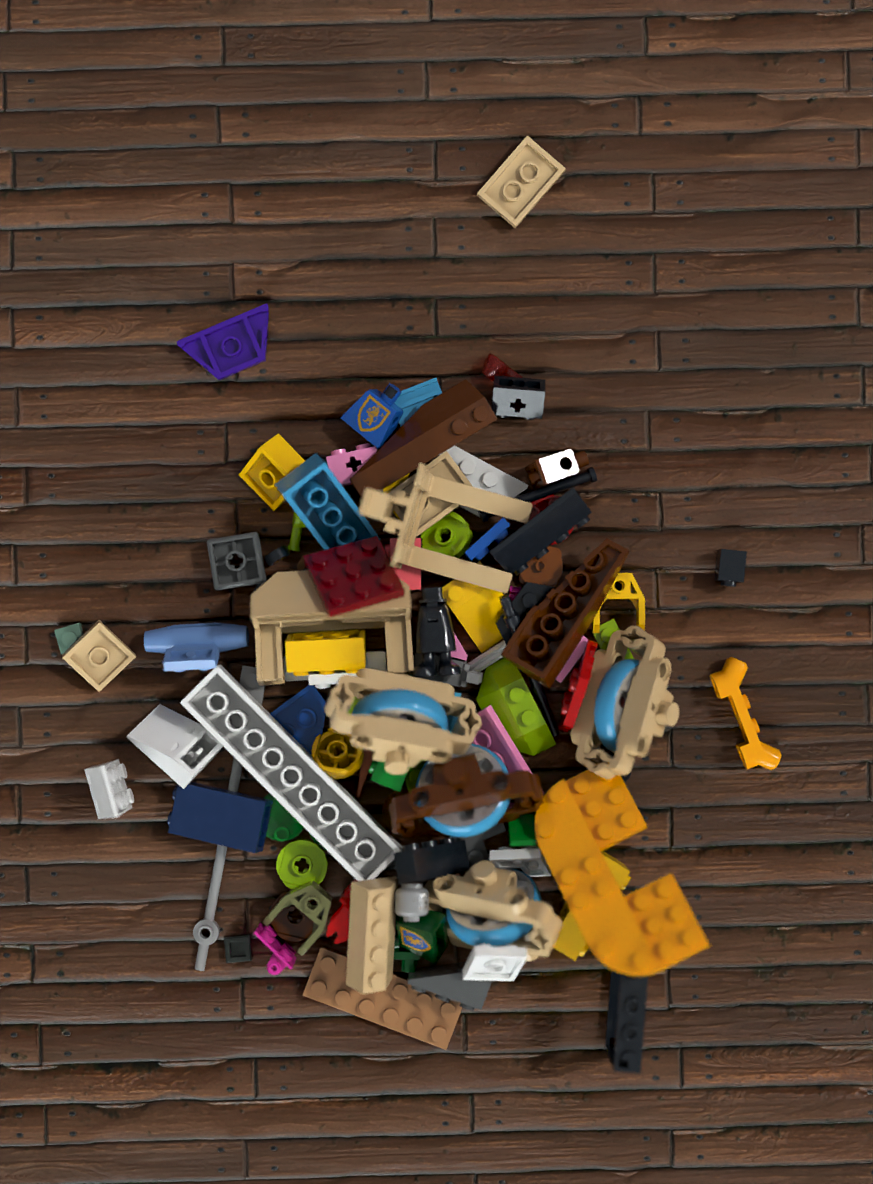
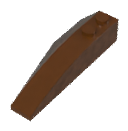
M465 379L423 404L349 480L362 500L366 488L376 491L383 490L416 470L420 463L425 464L490 425L497 420V417L485 397Z
M606 538L583 560V564L574 572L571 571L556 589L553 588L538 606L535 605L527 613L501 655L527 676L550 688L592 623L629 554V550Z

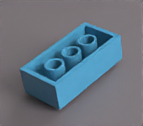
M317 453L275 484L323 550L377 536L380 540L375 530L364 515L359 513V508Z

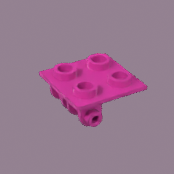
M260 922L254 934L273 952L267 964V971L272 975H278L286 966L291 970L297 959L294 956L295 950L286 942L282 944L276 938L278 934L270 925L264 926Z

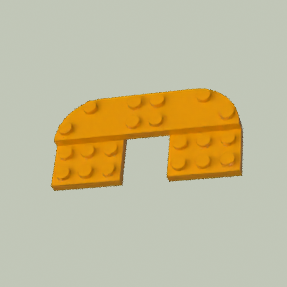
M588 769L566 781L564 779L560 780L543 796L544 803L539 805L535 816L537 843L586 943L602 964L611 970L628 976L643 977L661 972L710 947L672 873L623 896L601 852L648 828L621 775H616L612 779H604Z

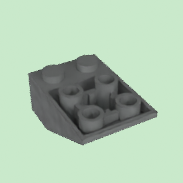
M465 961L416 968L415 972L408 973L407 984H410L411 989L417 992L425 993L427 990L435 993V997L442 1001L450 1002V1000L460 1002L462 1008L474 1011L475 1008L482 1010L492 981L463 980L462 970L467 962Z

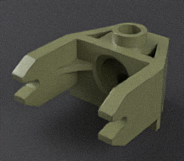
M314 880L296 889L289 890L265 917L263 923L268 926L278 913L287 906L295 905L314 922L312 933L297 951L302 956L324 931L333 897ZM314 899L317 901V904L312 905L309 900Z

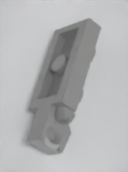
M416 651L413 662L414 668L422 662V654H416ZM434 653L437 676L419 677L457 687H467V683H482L483 672L471 670V664L466 663L467 661L452 658L453 662L461 667L462 674L438 676L439 654Z

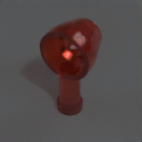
M489 353L486 357L481 371L492 381H494V375L523 378L492 353Z

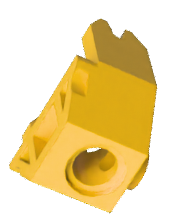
M619 573L604 602L606 600H630L636 608V626L645 631V598L632 573ZM615 582L621 583L622 588L620 591L615 589ZM600 609L591 623L592 633L600 632Z

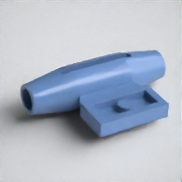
M217 622L177 624L145 631L144 633L145 651L165 654L163 660L164 671L183 672L195 669L201 671L217 668L219 653L249 646L248 626Z

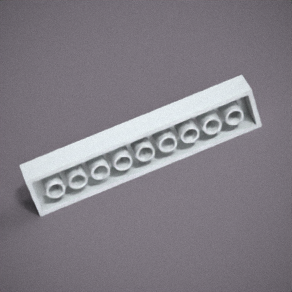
M217 665V668H214L180 702L357 881L375 879L395 859L394 853L402 851L403 847L335 779L331 778L319 767L313 757L222 665Z

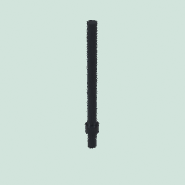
M509 594L499 597L505 613L504 621L506 626L511 629L512 635H514L522 622L518 612L514 610ZM528 676L542 716L552 736L555 737L559 735V730L543 686Z

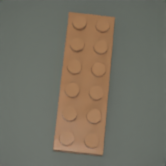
M321 945L303 996L447 1050L462 1010L460 1002L450 1000V1002L442 1001L435 997V993L427 990L425 993L417 992L411 989L410 984H407L408 978L393 973V978L386 990L362 994L346 985L347 955Z

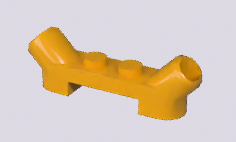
M729 657L726 659L721 671L710 674V680L717 698L722 699L728 696L745 742L736 745L737 751L746 770L758 765L765 769L773 770L781 760V752L779 749L759 741L757 735L760 732L758 723L755 718L751 719L748 709L751 708L746 694H741L739 689L748 666L743 661Z

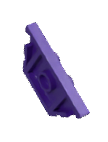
M263 304L176 341L177 345L218 380L266 361L268 304Z

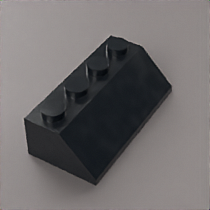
M573 487L493 548L490 553L506 572L515 573L518 576L529 567L527 562L535 557L539 560L549 552L547 546L554 541L560 544L570 536L567 532L575 525L579 529L591 519L588 515L592 512Z

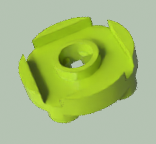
M450 512L421 534L422 548L460 558L467 551L473 538V532L463 517L455 512ZM451 532L450 539L443 542L442 534Z
M298 839L289 842L280 851L276 861V870L280 879L289 889H296L313 880L319 885L326 876L328 860L325 850L314 841ZM301 858L306 859V863L309 864V869L305 868L303 872L298 871L299 867L295 865V861H300Z

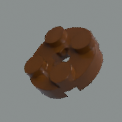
M289 890L282 892V893L280 894V896H278V897L275 899V901L273 902V904H272V906H271L270 911H271V910L275 907V905L281 900V898H282L287 892H289ZM310 899V900H309V902H310L312 905H316V904H317V901H316V900H314V899ZM290 905L278 913L271 922V925L282 939L290 942H300L308 938L312 933L314 922L301 910H299V913L303 914V918H298L297 922H293L292 917L288 913L298 908L295 905Z

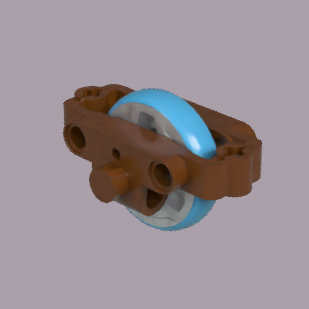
M471 744L464 755L452 754V759L447 762L426 761L419 772L416 787L409 794L392 799V803L389 805L391 828L393 833L401 834L403 837L423 834L431 837L443 835L470 837L483 833L496 824L514 821L520 814L538 810L539 805L544 803L540 777L537 774H531L527 770L509 773L503 761L494 752L483 746ZM509 802L514 803L510 809H507Z

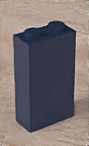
M190 782L184 789L180 785L175 786L172 795L174 800L173 811L169 813L167 819L168 833L251 853L263 851L273 800Z

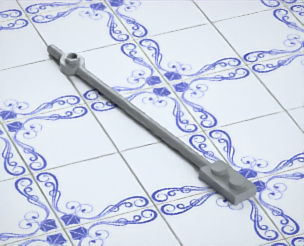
M243 665L239 683L262 705L266 685L259 686L256 667ZM235 757L233 759L228 790L238 792L243 765ZM217 845L204 919L198 921L193 929L194 939L199 943L194 969L199 971L205 970L209 945L213 944L220 934L219 925L214 920L227 852V847ZM202 929H208L210 936H203L201 933Z

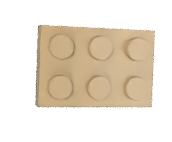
M526 136L479 190L477 196L516 229L561 177L566 168L529 136Z
M447 451L426 465V468L430 469L429 472L433 476L472 486ZM417 473L388 494L394 496L397 489L411 495ZM428 497L416 537L460 505ZM395 505L394 511L403 522L407 508Z

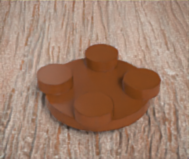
M547 546L549 550L547 554L539 560L535 557L527 562L529 567L519 574L520 583L523 585L527 581L556 587L559 584V578L563 571L561 550L556 547Z

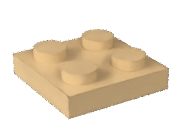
M98 620L62 654V658L100 692L136 658V654Z

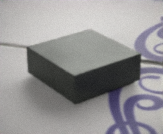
M250 934L224 937L226 963L252 961Z

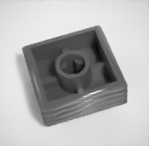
M257 532L207 540L215 590L262 584L267 581L260 537ZM236 554H238L239 558H243V563H240V568L237 569L235 565L230 563V560H233Z

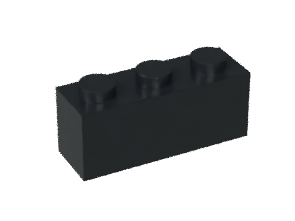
M454 837L439 839V845H437V840L421 842L422 848L419 847V843L403 846L404 851L394 853L399 884L424 881L447 876V874H458L467 872L470 869L465 840L455 842Z

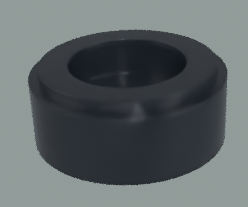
M283 545L265 556L264 560L271 567L291 553L287 546Z

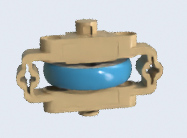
M630 626L625 631H615L610 637L607 650L599 649L595 652L590 681L571 731L572 743L578 745L576 760L586 766L591 772L604 779H612L616 775H627L632 769L635 756L644 757L648 753L652 737L662 738L665 726L675 725L679 718V707L677 703L673 702V695L666 689L671 674V663L669 659L664 658L665 645L638 626ZM627 648L643 656L642 659H625ZM601 743H602V744L605 746V748H607L609 751L615 753V757H613V756L609 755L608 753H606V752H604V751L598 749V747L601 745Z
M370 668L358 670L356 677L350 675L341 676L335 688L332 689L325 705V712L330 717L332 729L340 733L351 734L352 745L371 750L372 760L385 762V770L395 775L406 773L409 767L414 768L421 759L443 763L451 760L452 754L464 755L470 748L482 725V720L476 713L474 702L467 698L454 696L455 689L453 686L411 677L403 673L396 674ZM354 697L358 698L360 701L355 705L352 714H348ZM447 715L458 717L452 733L447 731Z
M480 861L473 865L464 877L447 874V876L438 877L435 880H428L423 887L429 892V910L445 914L447 936L451 944L472 950L475 946L481 944H489L492 947H504L506 945L526 947V961H533L539 956H549L559 938V931L563 924L561 919L553 913L550 905L542 902L540 891L533 879L520 870L495 868L494 864L490 861Z

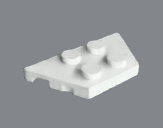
M456 446L447 450L475 488L514 498L529 486ZM459 506L480 518L478 510Z

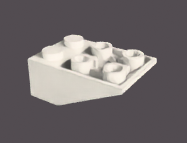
M161 704L126 736L183 789L210 763L223 747L203 725Z
M119 759L84 769L98 819L119 817L133 808V792L131 788L127 789L125 782L127 771L123 763L120 764Z

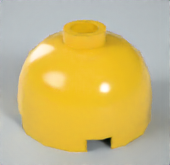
M331 727L328 728L327 732L316 737L312 745V757L319 767L331 778L345 779L360 769L364 760V748L352 745L351 734L334 731Z

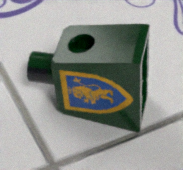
M429 910L427 915L419 916L418 922L404 921V916L396 914L395 930L398 931L399 944L403 948L436 964L448 946L445 914Z

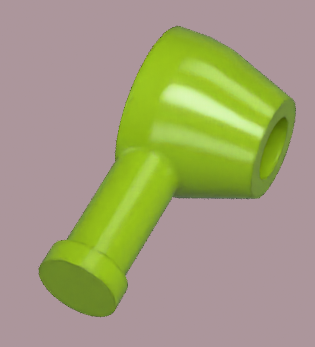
M295 511L293 514L290 543L287 548L293 551H300L302 529L306 528V526Z

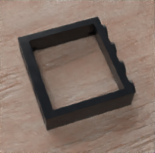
M610 970L604 1048L613 1071L641 1074L648 976L633 977ZM610 1038H616L615 1045L610 1044Z

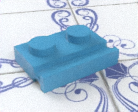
M437 378L401 391L402 393L395 401V404L403 410V415L399 421L400 427L423 404L442 394Z

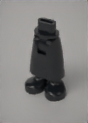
M442 587L422 588V600H419L421 605L419 607L416 628V654H422V662L412 671L413 677L437 676L434 653H439L438 676L462 674L461 667L454 663L451 658V652L457 651L446 599L443 598Z

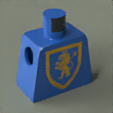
M391 383L388 384L383 393L377 389H369L342 415L341 419L376 448H381L392 437L403 415V410L395 404V401L402 392Z

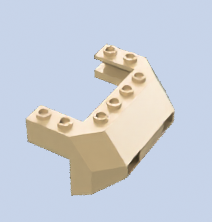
M307 570L276 572L251 595V619L255 628L256 670L259 686L285 684L283 634L385 628L387 672L403 673L413 677L414 665L409 585L400 579L405 590L404 597L329 618Z

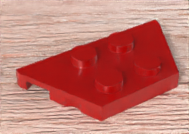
M587 641L578 669L573 668L568 689L570 692L565 691L561 703L560 715L562 716L558 730L568 732V730L570 731L574 727L590 681L595 659L593 657L598 646L597 642Z

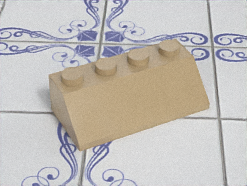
M396 876L351 882L346 985L362 994L386 990L393 978L396 927L395 891L398 889V877Z

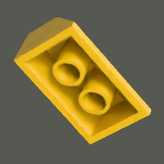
M365 629L288 634L286 638L287 672H293L294 676H305L309 674V671H319V674L322 675L334 674L335 670H345V673H356L358 670L366 667Z

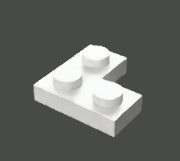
M525 846L523 849L500 847L498 850H490L489 860L494 864L495 868H521L530 877L551 876V870L540 848L536 846Z

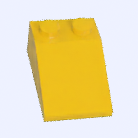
M457 579L442 587L443 598L446 599V604L481 653L503 639L495 623L504 611L499 597L503 596L502 592Z

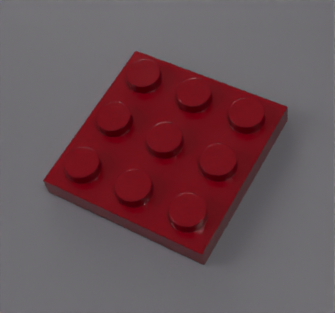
M377 536L303 556L304 565L329 618L405 596L404 587L393 566H391V562Z

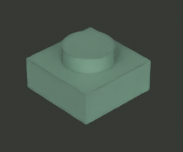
M81 623L54 630L61 655L84 634Z

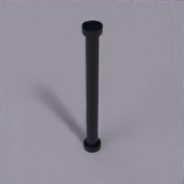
M590 467L584 473L514 498L531 503L589 481L591 483L596 482L597 475L594 468ZM478 510L482 522H486L489 517L495 516Z

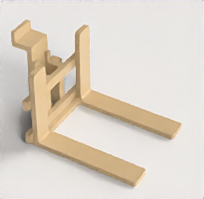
M422 463L419 464L411 495L397 489L394 496L371 488L365 489L359 513L382 521L386 524L384 531L399 536L391 566L401 569L402 564L502 593H508L512 580L511 573L415 546L414 543L428 497L522 523H528L533 507L532 503L433 476L429 472L430 469L426 468V465ZM395 505L407 508L403 522L391 519Z

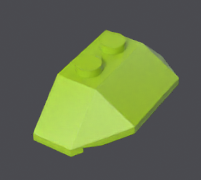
M504 657L488 666L476 699L481 710L489 705L492 706L519 752L535 756L556 745L518 668Z

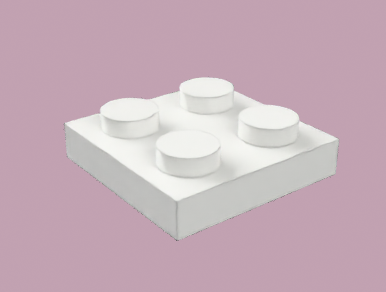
M489 944L475 946L462 970L463 980L514 981L527 959L526 947H517L515 945L492 947Z

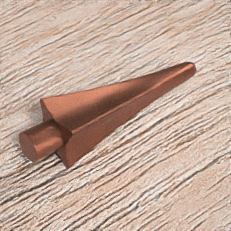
M364 749V760L360 767L356 790L357 798H360L362 795L368 771L373 761L372 751L369 749Z

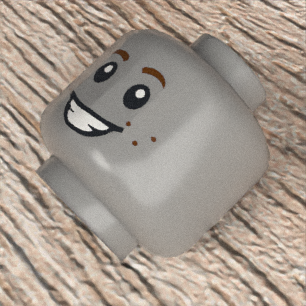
M406 883L401 884V888L396 889L395 913L399 916H404V921L418 922L419 916L428 914L429 892L427 889L422 888V884Z

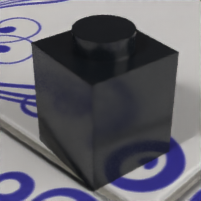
M718 549L714 580L721 581V586L736 587V583L744 582L747 551Z

